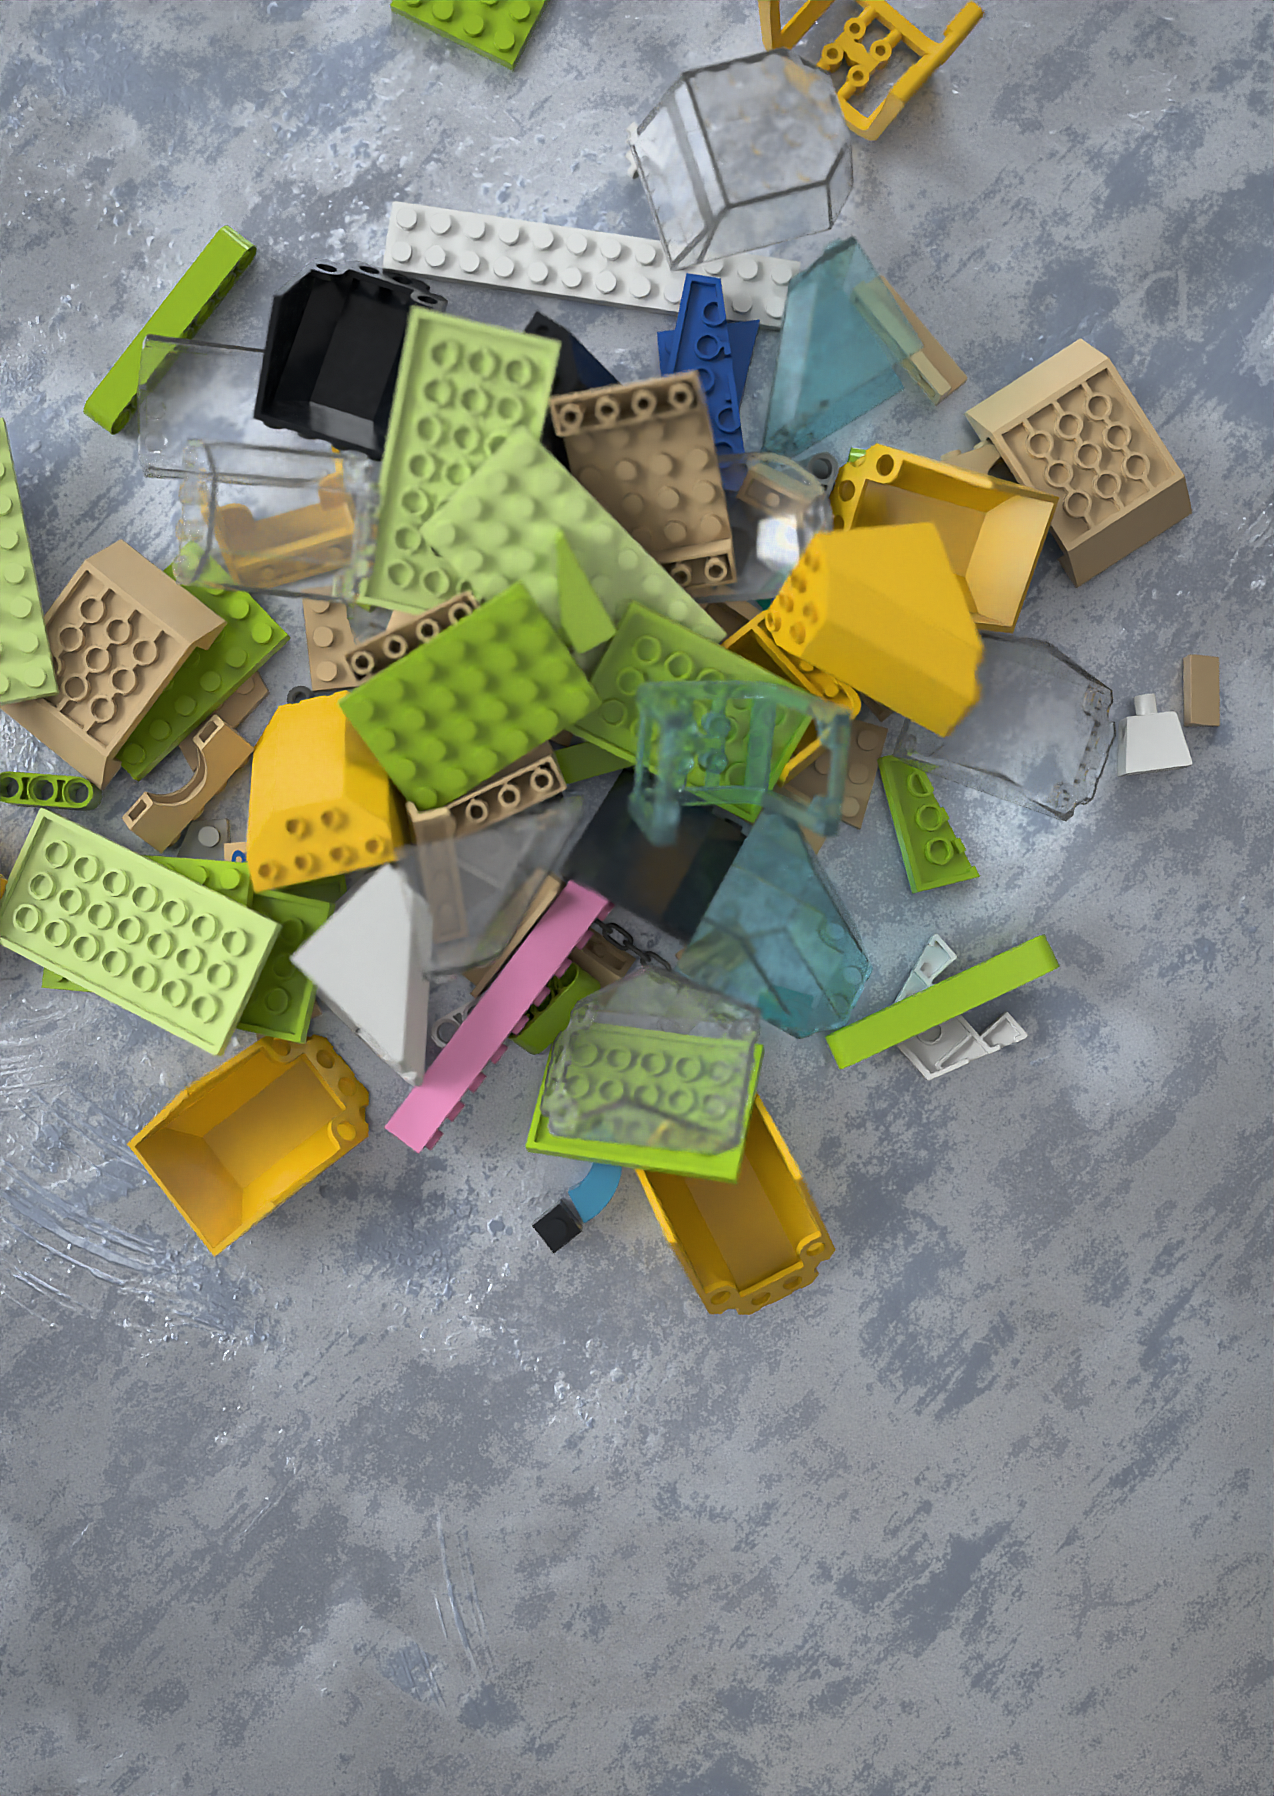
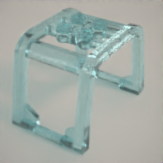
M759 681L651 682L637 687L636 703L640 706L634 792H631L628 798V811L654 844H676L678 806L754 804L796 822L821 837L838 836L849 748L851 710L783 685ZM752 698L744 786H719L720 772L726 768L728 762L724 754L726 735L730 732L731 728L729 719L725 717L727 699ZM679 699L678 710L665 700ZM694 699H712L711 712L706 713L701 721V726L707 734L697 732L698 724L692 717ZM777 703L815 718L821 745L833 750L828 796L816 795L809 807L777 792L768 790ZM654 721L662 729L657 788L647 789L652 725ZM692 753L698 755L700 765L706 769L704 787H686L687 774L692 771L695 764Z

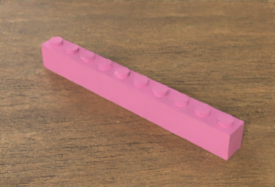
M570 880L426 1071L423 1083L419 1087L415 1086L384 1128L417 1153L422 1152L425 1147L431 1151L444 1134L439 1128L447 1118L453 1122L465 1106L460 1100L468 1090L475 1093L487 1077L482 1073L484 1068L490 1061L496 1064L508 1049L503 1044L511 1032L516 1036L521 1032L529 1021V1018L525 1016L526 1012L532 1004H535L537 1007L542 1004L551 991L546 987L554 975L559 979L572 964V961L568 959L569 955L575 947L580 950L584 948L594 934L589 930L597 918L603 922L615 904Z

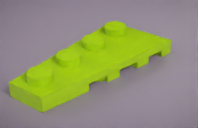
M914 750L878 758L877 763L912 894L980 877L976 867L971 866L964 853L966 848L960 837L957 838L948 822L950 818L944 807H940L933 794L934 788Z

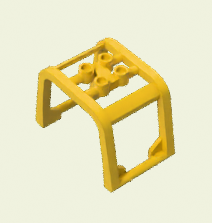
M758 0L762 43L773 62L851 131L864 139L872 141L878 139L916 92L928 81L939 66L948 60L985 16L983 9L974 1L969 0L947 25L943 33L946 38L941 43H937L923 34L885 0H855L865 10L857 18H850L846 21L843 32L833 43L823 47L820 60L809 70L790 51L835 0H807L782 29L780 23V0ZM876 18L891 32L883 40H877L872 43L868 53L861 43L864 39L866 28ZM902 41L922 58L906 71L890 89L884 101L866 118L847 101L852 95H860L865 91L869 78L876 70H882L888 65L892 50ZM844 57L846 63L851 68L848 71L846 82L835 92L821 79L826 73L836 72L840 68Z

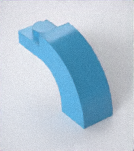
M593 1162L588 1175L581 1182L569 1188L568 1193L583 1223L598 1215L612 1199L620 1181L621 1166Z

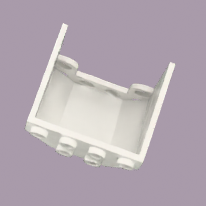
M384 864L367 870L334 903L336 906L333 917L290 959L318 985L316 996L351 1031L407 1083L419 1087L424 1080L433 916L428 910L431 907L430 904L407 884L411 880L409 876L396 864L393 867Z

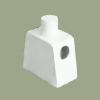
M1154 693L1135 696L1136 716L1126 717L1119 721L1118 777L1183 769L1191 766L1192 759L1177 713L1175 711L1158 713Z

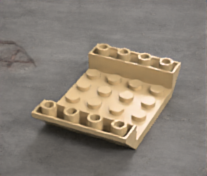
M1081 338L964 413L981 441L991 439L1019 484L1060 497L1049 531L1064 553L1057 560L1075 588H1078L1193 513L1186 479L1181 469L1109 357Z
M697 371L549 399L557 436L563 435L572 476L685 591L737 582L732 528L706 396Z
M120 539L87 558L44 615L59 695L0 705V708L96 787L104 791L121 768L120 764L122 762L115 755L195 647L208 650L228 622L128 543Z
M470 589L339 653L355 687H357L475 611L481 605ZM549 739L442 807H447L450 813L454 842L567 789L556 754Z

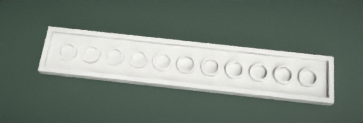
M393 201L382 269L399 273L403 276L678 316L686 273L721 278L727 323L760 320L759 329L790 333L801 262Z

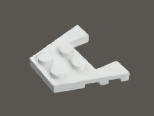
M937 933L929 939L894 1003L934 985L932 980L958 957ZM1006 1011L980 1034L960 1014L895 1046L921 1075L929 1081L984 1055L991 1054L1007 1045L1021 1041L1028 1034Z

